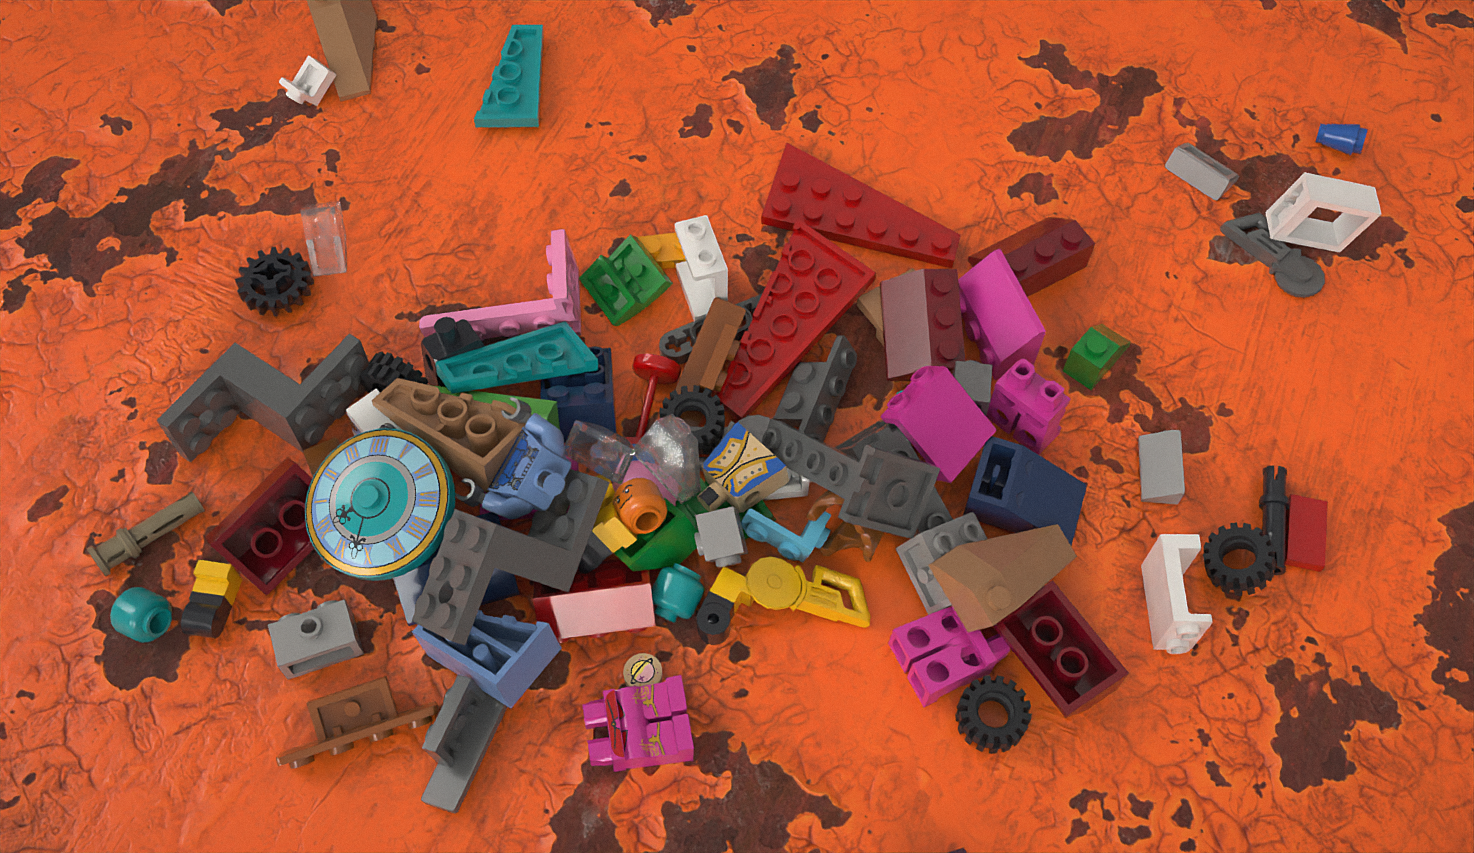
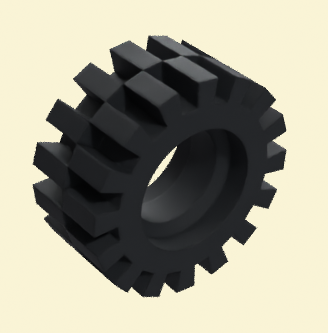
M384 352L376 353L359 376L360 383L365 386L364 389L367 393L372 392L374 389L381 393L397 378L429 385L427 384L429 382L427 378L421 377L423 373L419 370H414L411 363L408 362L406 364L403 362V358L399 356L394 358L388 352L386 355Z
M693 385V392H688L687 386L681 387V394L674 390L670 393V400L668 398L664 399L662 402L663 408H660L659 412L660 429L662 431V438L665 442L668 441L669 447L673 451L678 447L679 454L685 455L686 450H691V456H698L697 450L702 449L703 454L710 452V445L715 448L719 444V438L722 439L725 428L723 404L720 405V398L717 395L711 397V390L705 388L704 392L701 393L700 386ZM699 411L706 417L707 421L703 428L696 431H688L679 425L678 420L684 412Z
M990 675L983 676L981 682L978 679L972 681L970 687H966L957 705L958 710L955 717L956 721H959V733L965 732L967 735L965 741L969 745L972 741L977 743L976 749L981 752L984 747L989 748V753L996 754L998 749H1002V752L1008 751L1012 745L1016 746L1031 721L1032 714L1028 713L1031 708L1030 701H1024L1026 693L1023 689L1017 692L1014 689L1017 683L1010 680L1008 685L1003 683V676L997 675L995 680H991ZM987 701L1000 703L1007 711V723L999 728L985 725L978 714L979 706Z

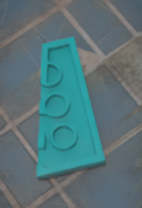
M543 25L511 26L501 51L499 65L495 66L490 87L485 90L483 95L482 107L480 111L476 112L474 117L475 127H539L544 41Z
M566 321L435 362L437 375L451 394L598 370L597 357Z

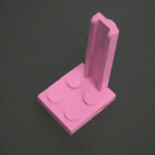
M565 229L551 231V245L546 246L547 261L549 266H552V273L547 274V285L549 293L553 294V298L426 315L420 319L419 324L424 337L436 332L434 324L443 317H451L455 322L462 319L467 320L481 341L487 338L502 336L515 337L519 334L529 333L566 321L578 336L582 335L579 267Z

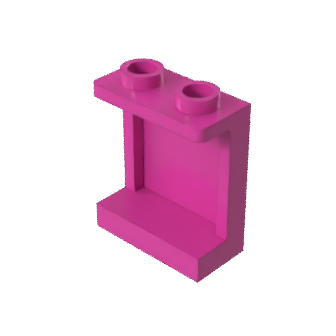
M924 366L912 375V382L903 392L896 394L890 399L887 404L888 408L881 415V418L885 423L895 424L927 463L941 468L936 480L951 483L996 432V428L947 367Z

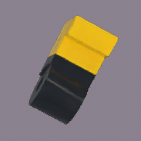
M613 501L599 511L578 566V570L582 574L590 573L596 569L604 559L623 546L626 549L637 541V535L630 531L619 519Z
M198 560L193 573L196 576V581L189 597L190 601L182 614L181 629L184 634L216 639L221 635L242 578L231 564Z
M724 566L697 614L698 635L701 640L711 645L721 644L729 637L731 631L730 622L739 605L743 603L751 607L754 601L746 585L747 577Z

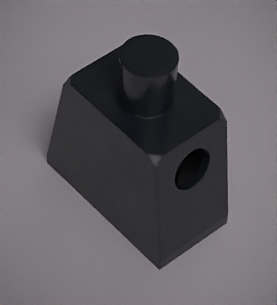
M451 317L438 319L434 324L436 332L423 338L421 341L425 376L429 381L428 383L432 386L446 387L437 375L435 362L485 347L469 322L464 319L455 322Z

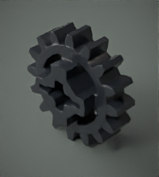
M272 247L270 254L267 255L260 250L258 251V259L255 260L250 257L246 259L249 264L248 268L239 267L238 271L241 277L235 279L239 288L237 292L249 310L252 311L257 308L262 316L268 310L272 311L274 317L278 316L280 309L283 308L288 313H291L292 304L295 303L302 306L304 303L301 296L311 295L309 286L314 284L309 264L303 260L299 252L292 255L289 248H285L282 253H278L276 247Z

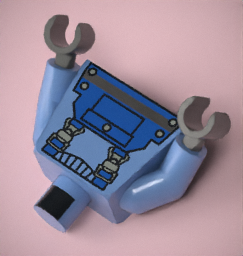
M510 397L509 399L517 404L516 412L512 415L507 411L501 410L504 418L518 424L525 423V428L522 427V431L487 490L489 492L487 494L484 493L482 487L472 480L463 479L461 482L471 487V492L467 496L455 494V496L470 507L482 504V508L508 519H517L530 513L533 509L540 511L548 509L554 497L564 489V479L571 468V462L564 455L565 446L562 432L537 413L532 415L528 403Z

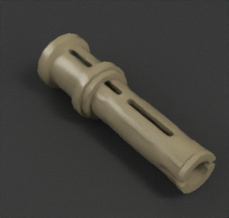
M191 491L186 496L158 511L131 529L127 530L126 527L123 529L119 528L116 530V535L97 547L91 545L86 549L106 577L111 574L110 569L130 557L134 559L139 557L140 553H142L141 548L205 510Z

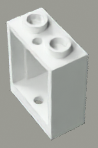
M1306 172L1265 212L1271 239L1339 253L1382 214L1375 187ZM1317 207L1343 212L1334 222L1308 218Z

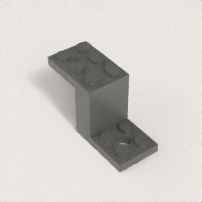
M348 334L301 384H298L237 343H234L156 421L180 456L190 463L209 448L211 441L224 428L229 427L240 412H243L303 452L305 449L318 443L324 436L327 428L346 413V409H348L356 397L366 392L365 386L360 383L359 376L369 364L361 341Z
M570 469L564 479L565 486L563 491L554 497L548 509L545 511L537 510L534 513L528 535L455 509L452 518L445 526L444 538L438 554L430 565L429 577L423 593L416 601L412 621L451 642L465 645L494 568L569 592L610 482Z

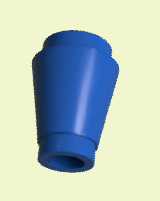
M1320 124L1315 142L1322 143V145L1348 155H1352V153L1361 154L1368 129L1361 128L1360 124Z

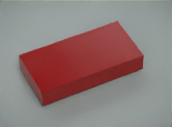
M1290 494L1288 497L1290 499V507L1286 511L1285 565L1321 572L1325 567L1328 501Z

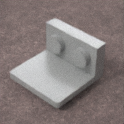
M973 512L924 531L896 548L928 615L952 606L928 565L955 546L987 539Z

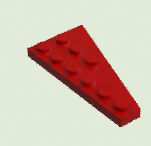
M787 142L761 215V224L793 231V226L798 218L828 240L948 268H953L961 236Z
M798 218L793 226V233L781 252L780 261L775 271L772 272L755 308L750 326L742 336L738 352L734 360L730 362L722 389L716 393L720 398V405L723 404L724 410L737 420L749 416L876 280V272Z

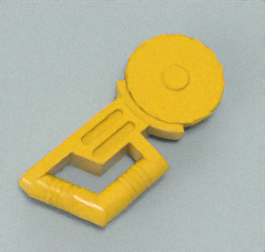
M771 556L760 558L754 562L747 573L746 585L749 594L757 603L767 609L780 610L790 607L792 611L799 609L836 622L840 620L859 627H868L870 625L871 615L859 578L816 565L810 582L806 581L799 565L793 568L785 560ZM821 583L847 590L853 610L844 607L840 591L823 586Z

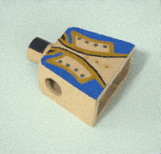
M737 422L703 463L702 471L709 486L697 498L709 512L715 511L725 501L738 509V512H744L789 482L787 467Z

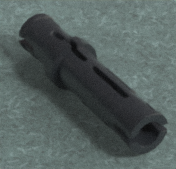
M1267 466L1263 469V496L1259 500V508L1263 510V536L1268 535L1274 548L1276 560L1274 575H1282L1286 572V511L1290 507V499L1286 496L1287 469L1282 466H1278V474H1276L1275 479L1274 466Z

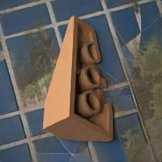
M307 0L329 69L337 74L333 81L340 102L371 94L373 50H375L376 45L375 29H377L378 25L371 0Z
M400 378L394 380L372 400L373 406L402 430L420 437L436 449L448 467L462 479L472 480L482 487L486 493L489 492L487 490L522 431V427L525 428L526 425L525 423L518 424L503 417L501 410L507 411L512 415L517 410L505 402L493 400L491 404L473 400V395L461 393L458 397L441 393L438 387Z
M1056 524L958 545L928 566L967 632H972L994 626L1015 611L1073 561L1077 555L1059 525Z

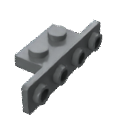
M844 335L836 337L826 362H799L795 366L773 419L784 422L792 427H799L800 431L824 442L829 427L833 423L840 399L845 393L846 384L852 369L857 362V353Z
M457 675L453 686L448 689L444 696L443 706L435 722L426 732L425 742L422 746V749L438 764L421 800L427 805L454 814L459 811L507 709L506 705L482 691L472 678Z

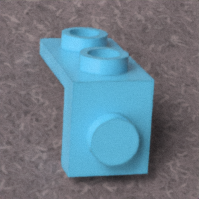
M753 509L747 511L741 521V525L750 538L759 542H767L776 547L778 552L785 558L793 561L798 560L803 563L814 547L821 549L831 530L825 526L831 514L824 512L816 521L808 520L800 536Z

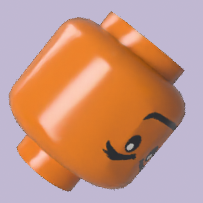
M633 478L624 482L614 493L613 505L618 517L633 533H650L656 530L665 520L667 505L658 486L652 480Z

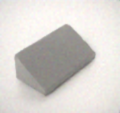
M1184 143L1176 147L1165 164L1167 170L1213 200L1221 198L1240 177L1237 173L1190 143Z
M1169 430L1139 436L1141 502L1178 505L1185 493L1181 430Z

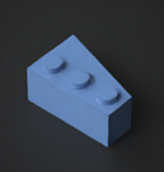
M478 610L465 645L451 642L419 624L412 631L430 658L457 675L472 678L482 691L509 708L514 706L561 649L549 623L539 621L536 622V625L517 621L513 616L503 615L502 618L487 616L480 610Z

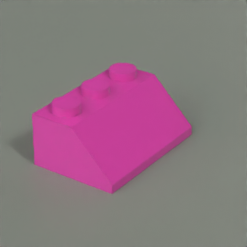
M997 249L958 279L961 316L965 322L967 336L970 341H975L980 351L982 364L992 365V376L995 380L1000 379L1018 360L1026 359L1034 365L1046 332L1001 249Z

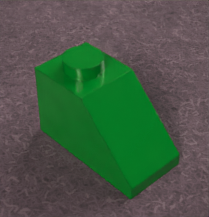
M1103 324L1092 326L1071 349L1063 372L1092 390L1126 351L1131 342Z
M666 498L664 500L667 505V515L663 523L650 533L636 534L637 541L626 549L622 546L614 552L632 571L673 567L675 563L680 564L697 548L694 534L699 532L687 516Z

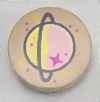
M636 654L624 666L623 675L627 687H640L662 682L663 672L661 663L651 654Z

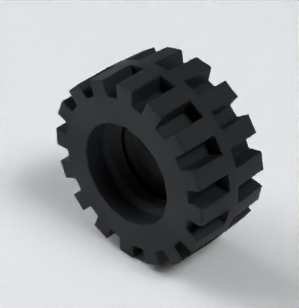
M1237 522L1230 523V529H1226L1223 525L1218 528V535L1212 532L1208 537L1209 543L1205 542L1204 545L1205 569L1208 577L1211 578L1212 584L1216 587L1221 586L1222 591L1229 594L1230 590H1234L1235 596H1242V591L1246 590L1248 595L1254 594L1256 587L1261 590L1266 587V580H1272L1274 576L1273 570L1276 569L1275 553L1271 539L1268 535L1263 536V531L1258 527L1251 530V524L1243 523V527H1238ZM1236 549H1246L1253 552L1256 556L1255 562L1244 569H1232L1225 566L1223 558L1230 551Z

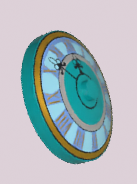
M384 428L355 435L340 444L325 458L311 481L305 503V521L309 538L315 550L329 565L349 576L362 580L379 581L404 575L425 562L442 543L445 526L452 518L455 509L453 477L440 453L426 441L412 433Z

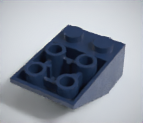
M589 347L598 359L597 371L541 379V399L557 401L559 427L563 434L564 443L617 439L611 348Z
M991 436L984 444L963 516L973 512L979 522L1014 533L1058 524L1072 546L1087 484L1027 447Z

